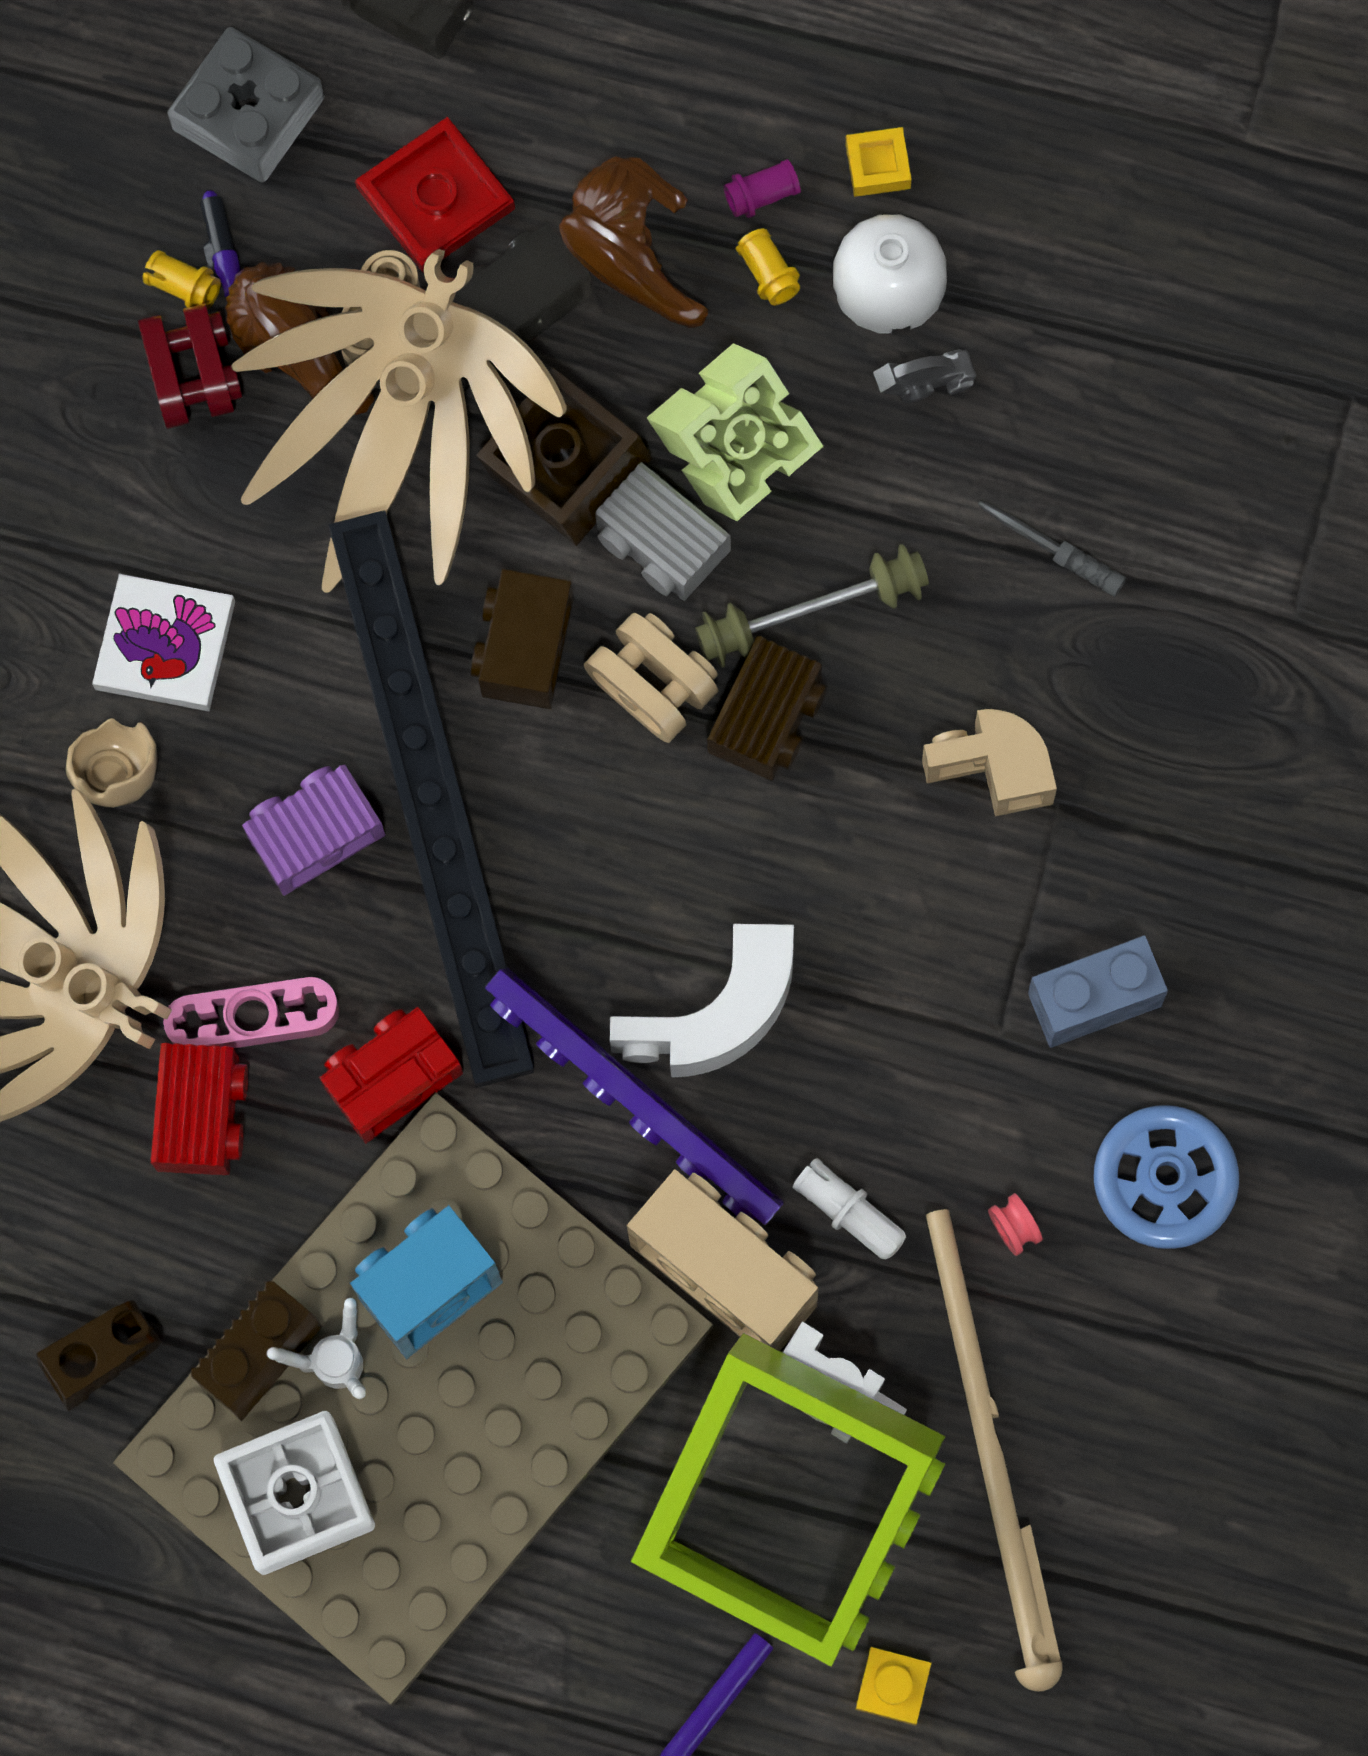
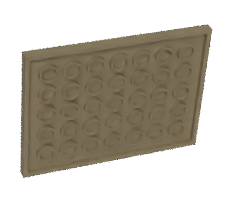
M435 1093L272 1280L309 1310L322 1326L299 1353L304 1356L312 1355L314 1347L321 1339L330 1335H340L344 1302L347 1298L355 1299L357 1303L356 1329L358 1336L354 1343L363 1357V1370L358 1380L366 1389L365 1397L357 1399L347 1387L343 1389L328 1387L319 1380L315 1372L305 1373L299 1368L288 1366L243 1421H241L201 1388L190 1374L115 1459L113 1464L393 1706L713 1329V1324L440 1095ZM449 1205L494 1260L503 1283L406 1360L362 1305L350 1283L359 1276L355 1272L356 1267L371 1253L382 1247H385L389 1253L408 1238L404 1230L419 1215L431 1208L439 1213ZM328 1411L335 1420L373 1517L375 1528L366 1534L269 1574L262 1575L253 1566L214 1464V1457L219 1453L314 1414ZM290 1478L285 1482L287 1492L279 1496L280 1503L290 1502L294 1508H298L305 1504L303 1495L311 1491L310 1484L301 1485L296 1478Z

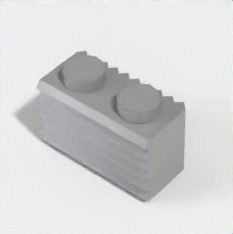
M643 463L637 465L636 469L629 474L626 480L622 481L619 488L614 490L612 495L606 499L604 504L595 513L597 529L600 531L597 537L602 545L619 559L623 560L628 555L636 563L641 564L644 568L641 572L644 579L655 590L665 596H668L672 591L685 601L731 551L730 534Z

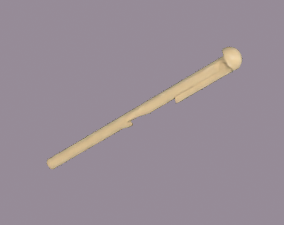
M947 1209L937 1210L926 1214V1219L1026 1668L1015 1671V1675L1025 1688L1038 1692L1052 1688L1059 1681L1063 1665L1057 1646L1031 1525L1020 1529L1004 1455L994 1429L993 1418L999 1417L995 1401L990 1397L950 1212Z

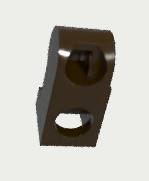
M132 1300L110 1309L37 1352L36 1357L40 1369L69 1412L89 1399V1394L119 1376V1372L149 1356L159 1347L162 1341L137 1303Z

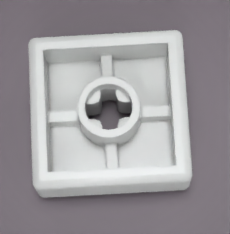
M328 1411L314 1414L219 1453L214 1457V1464L253 1566L262 1575L269 1574L366 1534L375 1528L373 1517L335 1420ZM290 1478H296L301 1485L310 1484L311 1491L303 1495L305 1504L298 1508H294L290 1502L280 1503L279 1496L287 1492L285 1482Z

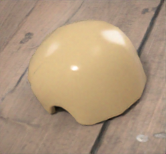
M110 718L97 729H91L82 733L68 748L67 777L73 787L84 793L92 804L112 808L132 804L139 800L153 784L158 763L156 743L143 723L140 722L132 728Z

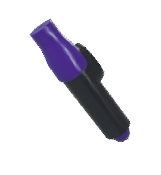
M209 190L204 193L200 202L209 239L203 244L208 267L212 269L213 274H217L222 284L224 296L227 297L229 295L228 288L234 283L235 275L240 272L238 254L234 249L223 200L214 191Z

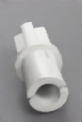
M814 1159L810 1164L812 1168L807 1166L795 1181L793 1189L800 1192L833 1220L831 1225L836 1230L841 1227L845 1228L881 1259L886 1260L892 1257L902 1246L906 1238L905 1232L865 1200L867 1192L863 1189L859 1191L854 1190L825 1166L820 1159Z

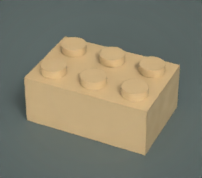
M674 1169L627 1224L630 1246L736 1335L741 1337L745 1333L780 1351L795 1334L802 1321L805 1322L817 1307L818 1287L813 1281L816 1273L792 1252L787 1251L781 1257L772 1250L765 1241L769 1236L768 1233L748 1215L740 1212L734 1218L726 1212L717 1202L721 1195L702 1177L692 1173L686 1179Z

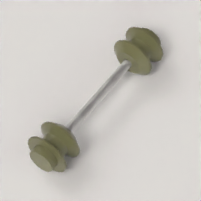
M900 544L898 547L897 558L886 561L878 552L874 553L870 565L871 580L749 622L744 612L732 603L727 604L726 617L714 620L706 611L702 612L704 625L695 627L702 653L707 661L716 658L719 666L724 668L726 654L738 651L745 659L747 658L754 644L753 632L875 590L879 599L892 609L897 608L898 595L908 591L916 600H921L920 587L929 584L922 558L917 551L909 554L903 544Z

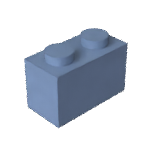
M1142 936L1032 977L1028 995L1048 1045L1052 1048L1160 1008L1163 1005L1168 990L1146 936Z

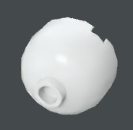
M877 215L859 222L844 236L833 261V288L837 294V301L841 310L858 326L876 333H892V329H903L910 326L911 330L921 326L938 310L946 291V258L937 237L921 222L903 215Z

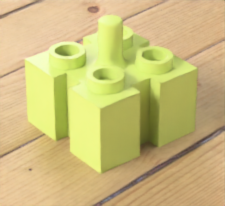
M733 343L699 372L705 382V385L693 394L683 388L679 389L651 413L647 420L668 451L689 462L682 469V472L703 503L738 521L771 492L764 480L776 470L790 476L818 452L823 445L802 412L780 402L789 392L767 358Z

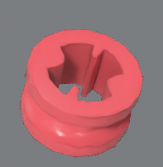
M1014 1193L1008 1197V1205L1006 1207L999 1208L994 1205L988 1209L991 1220L999 1235L1015 1256L1023 1253V1245L1026 1242H1033L1036 1245L1043 1240L1033 1216L1017 1194Z

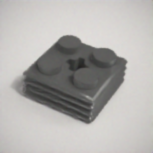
M228 27L167 113L172 129L257 181L265 182L320 106L325 95L323 94L324 91L320 78L237 29ZM248 98L256 100L257 105L255 107L245 104L240 110H237L236 104L239 101L247 100Z

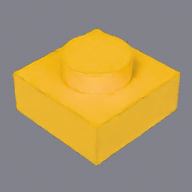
M903 127L846 135V150L854 197L911 189V174Z
M871 1647L855 1710L916 1726L931 1663Z

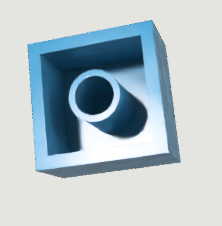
M449 1205L439 1213L431 1208L419 1215L404 1230L408 1238L389 1253L385 1247L371 1253L356 1267L355 1272L359 1276L350 1283L362 1305L406 1360L503 1283L494 1260Z

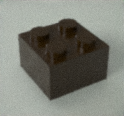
M552 368L549 373L563 396L567 406L566 412L561 417H556L528 397L518 407L532 453L535 473L534 487L529 492L524 491L493 437L476 456L492 479L577 546L595 526V513L597 509L604 504L615 489L619 488L622 481L627 479L638 464L643 463L647 466L652 457L637 433L555 368Z

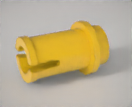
M761 228L745 235L738 242L739 245L735 249L743 257L759 284L757 293L760 298L768 300L771 305H780L793 298L799 292L800 285L797 281L800 275L795 267L787 266L771 240L768 230Z
M161 250L155 251L146 263L145 268L155 272L154 274L147 271L143 272L144 284L154 286L184 300L186 308L206 303L208 310L214 304L219 294L221 282L219 278L214 277L211 268L203 266L197 269L167 255Z

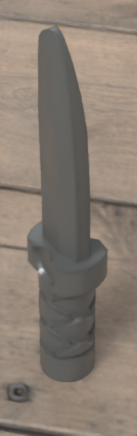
M979 501L978 505L980 508L1002 524L1054 554L1053 561L1071 572H1076V575L1084 580H1089V583L1102 588L1104 592L1114 598L1120 592L1127 579L1124 575L1115 570L1112 571L1109 566L1102 562H1097V559L1089 554L1086 555L1083 553L1084 551L1070 543L1063 541L1062 544H1059L1003 510L987 502Z

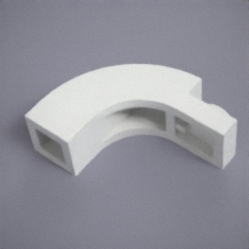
M733 924L732 969L728 982L721 994L704 1009L687 1016L610 1017V1045L612 1053H623V1060L636 1063L655 1062L659 1060V1054H670L671 1077H688L704 1074L728 1065L746 1054L768 1033L785 1004L792 979L794 925Z

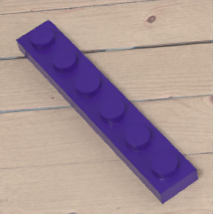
M509 968L500 969L487 984L485 989L496 997L490 1006L501 1017L517 1028L524 1021L542 1037L536 1045L547 1056L562 1067L569 1060L588 1075L583 1081V1085L606 1105L611 1106L617 1100L634 1114L629 1124L639 1134L656 1146L662 1139L681 1154L675 1161L676 1164L689 1176L692 1173H696L706 1181L711 1179L725 1191L727 1195L722 1202L736 1216L743 1212L753 1220L757 1218L762 1224L766 1225L783 1205V1200Z

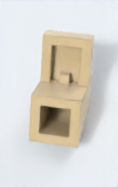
M994 709L977 710L975 735L968 736L965 730H953L933 737V743L924 745L922 764L927 783L985 772L995 816L1044 807L1054 803L1057 787L1047 747L1035 728L1015 714Z

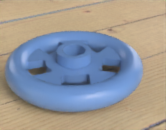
M1169 1105L1152 1106L1129 1114L1107 1133L1095 1159L1094 1186L1103 1212L1110 1222L1124 1235L1146 1246L1175 1249L1187 1247L1206 1239L1226 1221L1238 1195L1239 1168L1234 1150L1228 1139L1209 1119L1183 1107ZM1159 1129L1175 1130L1176 1147L1160 1146L1152 1149L1148 1132ZM1204 1147L1212 1160L1214 1171L1198 1176L1196 1166L1188 1153ZM1123 1154L1141 1159L1136 1170L1135 1182L1118 1178L1119 1163ZM1164 1165L1171 1166L1178 1173V1181L1173 1185H1164L1157 1179L1156 1170ZM1193 1191H1197L1207 1202V1205L1199 1214L1189 1220L1177 1205L1185 1202ZM1143 1195L1150 1203L1163 1207V1211L1156 1223L1140 1217L1132 1210L1139 1196Z

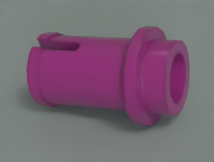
M788 159L743 178L738 173L732 175V182L723 186L725 198L732 214L735 217L745 215L747 218L754 217L756 209L801 192L797 174Z

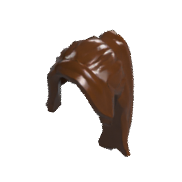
M615 156L605 161L601 166L590 171L576 186L572 196L573 211L571 214L563 217L561 224H559L564 244L583 266L601 282L624 296L649 308L671 322L687 328L702 326L708 316V309L686 297L668 281L661 271L662 265L657 261L653 250L650 248L652 244L651 233L645 225L646 208L652 199L673 213L683 209L688 199L684 196L683 192L666 182L640 158H620Z
M261 262L254 267H245L235 275L234 283L228 288L229 295L226 297L228 302L226 305L227 323L230 326L233 339L244 354L289 329L330 316L326 311V307L285 301L262 295L252 290V285L257 281L279 274L295 272L294 267H283L281 262L270 265ZM334 352L298 363L277 366L297 380L312 398L343 371ZM272 368L260 369L264 373L273 371ZM370 393L354 415L368 411L374 402L373 394Z

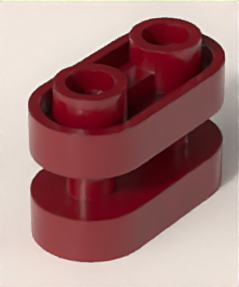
M206 303L183 309L187 324L184 327L165 331L161 315L138 320L166 429L189 424L185 406L207 401L211 417L213 418L234 412L232 400L243 398L236 371L232 370V364L222 366L218 348L229 345L220 311L209 314ZM193 348L201 378L179 384L172 354Z

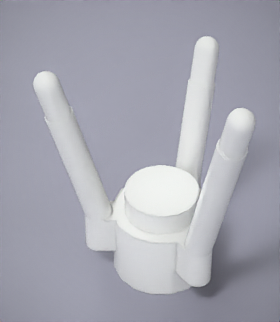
M347 1298L344 1302L340 1335H330L321 1339L314 1347L312 1355L304 1356L276 1347H271L267 1351V1356L272 1360L299 1368L305 1373L315 1372L319 1380L328 1387L334 1389L347 1387L357 1399H362L366 1395L365 1387L358 1380L363 1370V1357L354 1343L358 1336V1331L356 1329L357 1303L353 1298Z

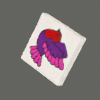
M119 574L92 683L95 690L210 711L235 606L233 595Z

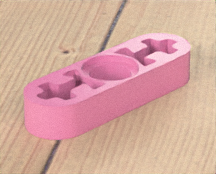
M305 977L182 996L169 1005L168 1008L172 1009V1012L167 1020L164 1019L163 1024L164 1030L172 1044L216 1045L240 1048L322 1035L335 1025L339 1017V1002L333 989L327 982L315 977ZM308 993H315L319 1002H327V1007L318 1009V1019L307 1021L303 1012L285 1013L289 1025L279 1027L280 1012L274 1001L275 997L284 996L283 1002L286 1008L303 1005L305 1003V995ZM257 1000L268 1007V1020L262 1028L256 1031L242 1030L235 1023L236 1011L246 1001ZM224 1005L223 1018L230 1033L220 1036V1028L217 1023L199 1027L198 1037L189 1039L184 1030L177 1029V1025L186 1022V1013L189 1011H196L201 1020L218 1019L215 1006Z

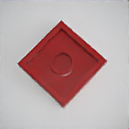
M448 117L355 180L358 191L422 273H424V265L427 258L437 249L445 251L444 259L515 210L514 200Z

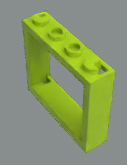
M743 1333L729 1351L631 1562L817 1660L832 1666L842 1647L851 1651L855 1650L870 1620V1617L860 1613V1610L868 1595L877 1600L880 1599L895 1569V1566L886 1562L885 1559L893 1543L903 1549L905 1548L921 1516L910 1508L918 1492L927 1496L931 1495L945 1466V1463L935 1459L946 1436ZM747 1383L908 1465L832 1623L674 1541Z

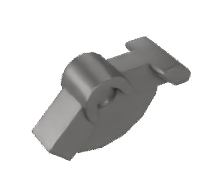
M961 349L946 352L941 356L915 359L903 364L887 363L873 372L880 393L900 396L904 403L920 401L934 392L933 388L946 385L950 395L963 392L973 385L976 378L968 351Z

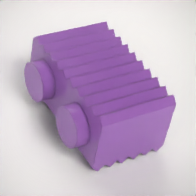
M346 765L339 766L335 771L330 766L314 771L301 782L302 790H298L294 795L288 796L284 801L280 797H272L265 800L250 812L251 820L246 821L242 825L250 843L283 896L386 836L381 821Z

